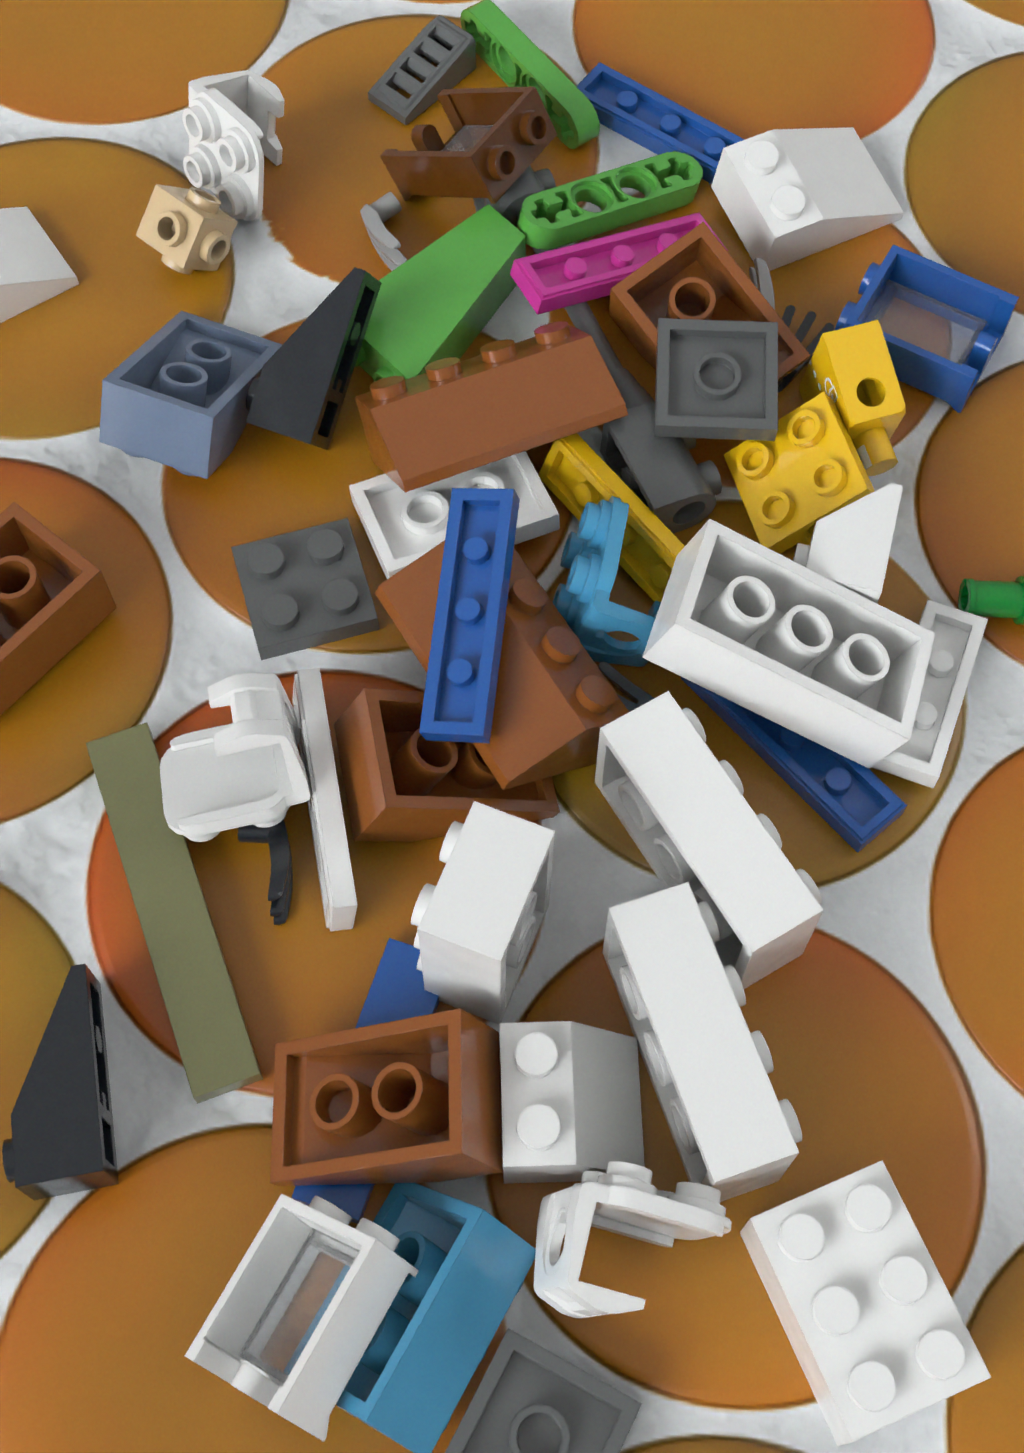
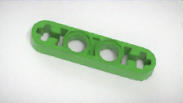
M482 0L461 12V27L474 37L476 53L507 86L536 87L557 132L556 136L564 145L575 149L599 135V119L589 99L491 0Z
M676 151L666 152L528 196L522 203L517 229L526 235L527 245L542 250L555 249L688 205L697 194L703 177V169L692 156ZM621 188H632L642 192L645 195V197H632L624 193L621 190ZM577 202L592 203L598 206L601 212L586 211L580 208Z

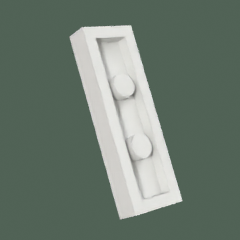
M927 600L918 625L934 632L935 637L911 738L872 766V768L934 788L940 777L988 619Z

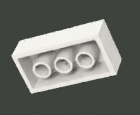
M709 519L676 556L642 658L858 764L871 768L911 738L935 633Z
M667 691L600 728L594 783L664 887L667 889L689 882L697 903L706 901L709 904L718 926L719 941L713 943L723 967L730 964L734 966L745 989L803 954L824 911L820 906L822 904V897L811 876L801 868L795 870L782 852L781 837L772 821L763 813L756 815L743 797V785L735 769L726 760L718 762L706 745L704 728L695 713L687 707L681 709L670 692Z
M689 882L609 907L602 953L634 1037L637 1038V1045L689 1182L718 1189L721 1191L720 1202L778 1182L799 1154L796 1143L802 1141V1131L791 1103L786 1098L778 1101L767 1075L774 1071L769 1047L759 1030L750 1033L740 1009L741 1006L746 1005L745 992L740 977L733 965L730 964L723 967L713 942L719 941V931L714 914L706 901L697 903Z

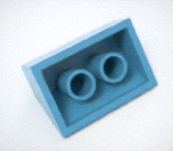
M395 1183L373 1222L400 1240L394 1252L419 1271L416 1277L407 1275L338 1399L336 1406L413 1453H432L441 1434L448 1426L451 1415L476 1368L484 1358L488 1346L515 1295L521 1289L524 1279L535 1260L536 1249L482 1208L416 1183ZM347 1265L346 1269L344 1270L338 1283L333 1289L327 1302L325 1303L316 1321L314 1322L309 1333L307 1334L305 1340L303 1341L298 1352L296 1353L294 1359L292 1360L287 1371L285 1372L286 1375L289 1376L290 1372L292 1371L294 1365L296 1364L298 1358L300 1357L302 1351L304 1350L306 1344L308 1343L310 1337L312 1336L314 1330L316 1329L318 1323L320 1322L322 1316L328 1308L331 1300L333 1299L335 1293L337 1292L339 1286L341 1285L343 1279L349 1271L350 1266Z

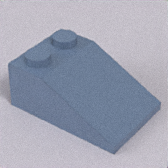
M180 311L102 380L99 442L121 449L127 455L147 458L173 467L184 475L208 479L232 453L247 424L246 419L249 411L246 408V398L250 385L255 378L260 377L264 364L282 344Z

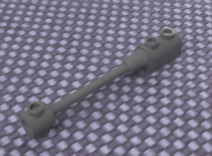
M529 165L496 204H491L488 198H473L475 209L477 212L489 204L517 228L524 200L534 193L554 188L556 184L548 168L534 171L531 165ZM532 247V249H533V251H534L535 254L542 253V252H546V251H550V250H554V249L542 250V249H536V248ZM587 301L564 307L574 327L592 336L626 403L627 416L603 424L600 452L606 464L672 533L698 524L713 511L716 505L715 495L720 494L722 491L721 477L716 465L711 460L696 464L689 451L696 447V438L654 437L655 400L627 369L623 368Z

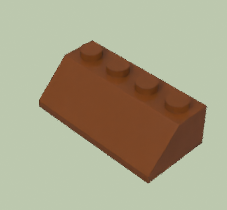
M564 321L542 325L534 330L535 337L517 343L511 339L488 343L480 348L481 355L463 361L456 357L434 361L425 367L426 373L406 380L403 376H390L379 379L369 386L370 392L355 396L373 463L404 492L628 415L627 407L592 336Z
M445 540L381 583L375 592L426 673L428 670ZM515 548L513 551L490 743H473L503 790L596 764L600 728L629 713L613 686L602 674L577 635L569 627Z

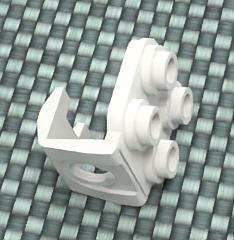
M248 70L192 80L188 83L189 108L183 111V123L189 135V155L183 159L185 174L193 186L197 188L204 187L215 193L216 197L221 201L220 209L229 216L246 221L257 220L263 210L264 155L276 166L282 163L283 148L275 134L276 117L284 116L285 100L274 83Z
M273 673L234 674L207 687L210 707L217 708L231 705L233 723L186 733L170 741L171 748L161 758L160 778L164 816L169 828L176 834L186 836L191 841L204 842L216 837L220 831L252 824L261 828L272 827L285 818L290 806L305 803L310 799L308 778L298 750L300 734L295 711L279 677Z
M609 1162L606 1173L583 1171L581 1183H576L572 1187L546 1195L541 1201L537 1221L534 1291L536 1295L560 1313L573 1318H588L644 1310L646 1299L578 1281L591 1226L665 1247H673L674 1239L699 1240L713 1236L723 1237V1234L731 1231L732 1222L729 1218L725 1217L726 1208L720 1205L721 1191L693 1182H678L675 1193L657 1190L655 1186L651 1185L653 1174L651 1170L626 1162ZM565 1235L564 1247L560 1255L561 1245Z

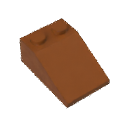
M704 222L611 288L610 317L640 355L655 370L658 318L778 322V381L810 358L809 352Z
M364 688L334 724L354 841L415 842L444 837L453 821L464 824L474 801L530 822L554 818L560 812L552 776L503 790L473 743L425 740L419 733L424 692Z
M459 1008L276 1043L271 1184L276 1186L423 1183L503 1173L499 1032L463 1009Z

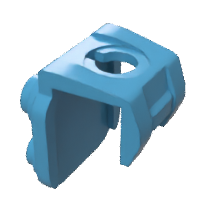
M614 496L609 501L601 499L599 504L588 501L582 512L577 533L572 531L569 533L563 549L560 566L570 569L566 585L561 583L558 585L552 602L572 631L577 635L594 662L643 667L649 662L642 657L661 602L655 601L647 615L609 601L617 574L629 504L621 502L620 498ZM606 632H628L638 637L639 640L633 642L620 641L610 637Z

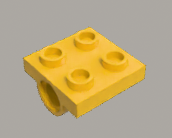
M824 391L778 420V431L775 441L746 440L723 454L760 544L779 554L797 543L810 545L816 521L875 491L834 400Z

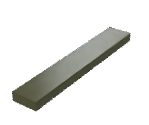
M146 722L87 742L88 753L194 1100L198 1104L263 1080L186 838L171 830L164 816L160 778L161 760L148 723Z

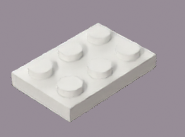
M526 451L408 492H404L386 474L349 485L352 503L387 579L445 540L452 488L515 489L520 502L514 545L560 529L559 513Z

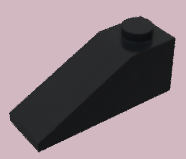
M354 267L264 364L260 377L253 380L246 398V408L249 411L246 419L247 423L328 450L382 284L367 271Z
M86 964L74 965L70 968L11 1113L12 1138L5 1139L2 1146L3 1166L7 1180L10 1183L15 1182V1187L33 1200L119 1184L101 984Z

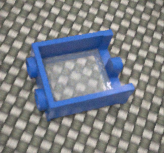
M893 244L881 265L874 262L871 263L858 291V294L862 295L857 304L852 301L847 302L838 319L835 330L879 320L897 379L946 401L956 412L961 413L1003 338L1019 297Z

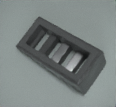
M438 15L422 29L368 91L369 101L407 126L438 100L437 95L443 89H452L476 69V43L474 37L442 15ZM434 62V63L437 64L438 66L435 67V66L432 65L431 63ZM416 75L417 77H419L420 79H422L424 82H423V83L419 82L417 79L414 78V76ZM402 88L412 96L407 99L399 94L397 90Z

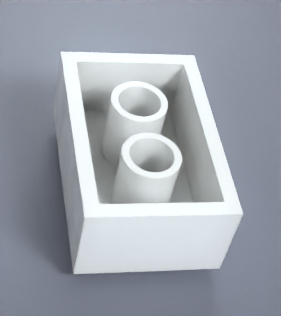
M476 801L473 802L464 824L458 821H453L443 841L439 860L446 863L436 886L428 883L424 885L411 917V924L418 926L414 941V948L420 950L417 970L423 973L424 990L438 995L440 1002L458 1009L461 1008L468 1013L500 1025L549 907L555 840L554 830Z
M883 1160L751 1217L740 1231L744 1244L837 1446L857 1441L991 1378Z

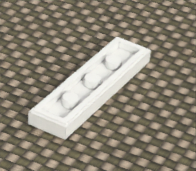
M320 667L297 669V674H294L292 703L300 734V756L305 767L311 795L307 803L326 928H329L330 932L353 929L358 904Z

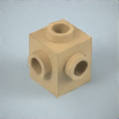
M156 184L136 236L163 254L161 261L175 271L183 274H192L193 270L217 271L220 263L229 252L230 239L238 221L220 210L221 201L204 190L195 187L187 189Z

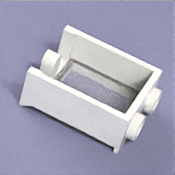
M281 1194L189 1347L185 1357L324 1442L327 1438L329 1416L407 1275L416 1277L419 1270L394 1252L400 1240L374 1222L361 1218L356 1228L348 1225L352 1219L350 1215L318 1196H314L309 1206Z

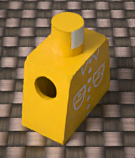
M879 320L822 333L798 388L805 403L823 391L831 397L867 475L875 476L892 469L898 463L890 439L904 417L906 408Z

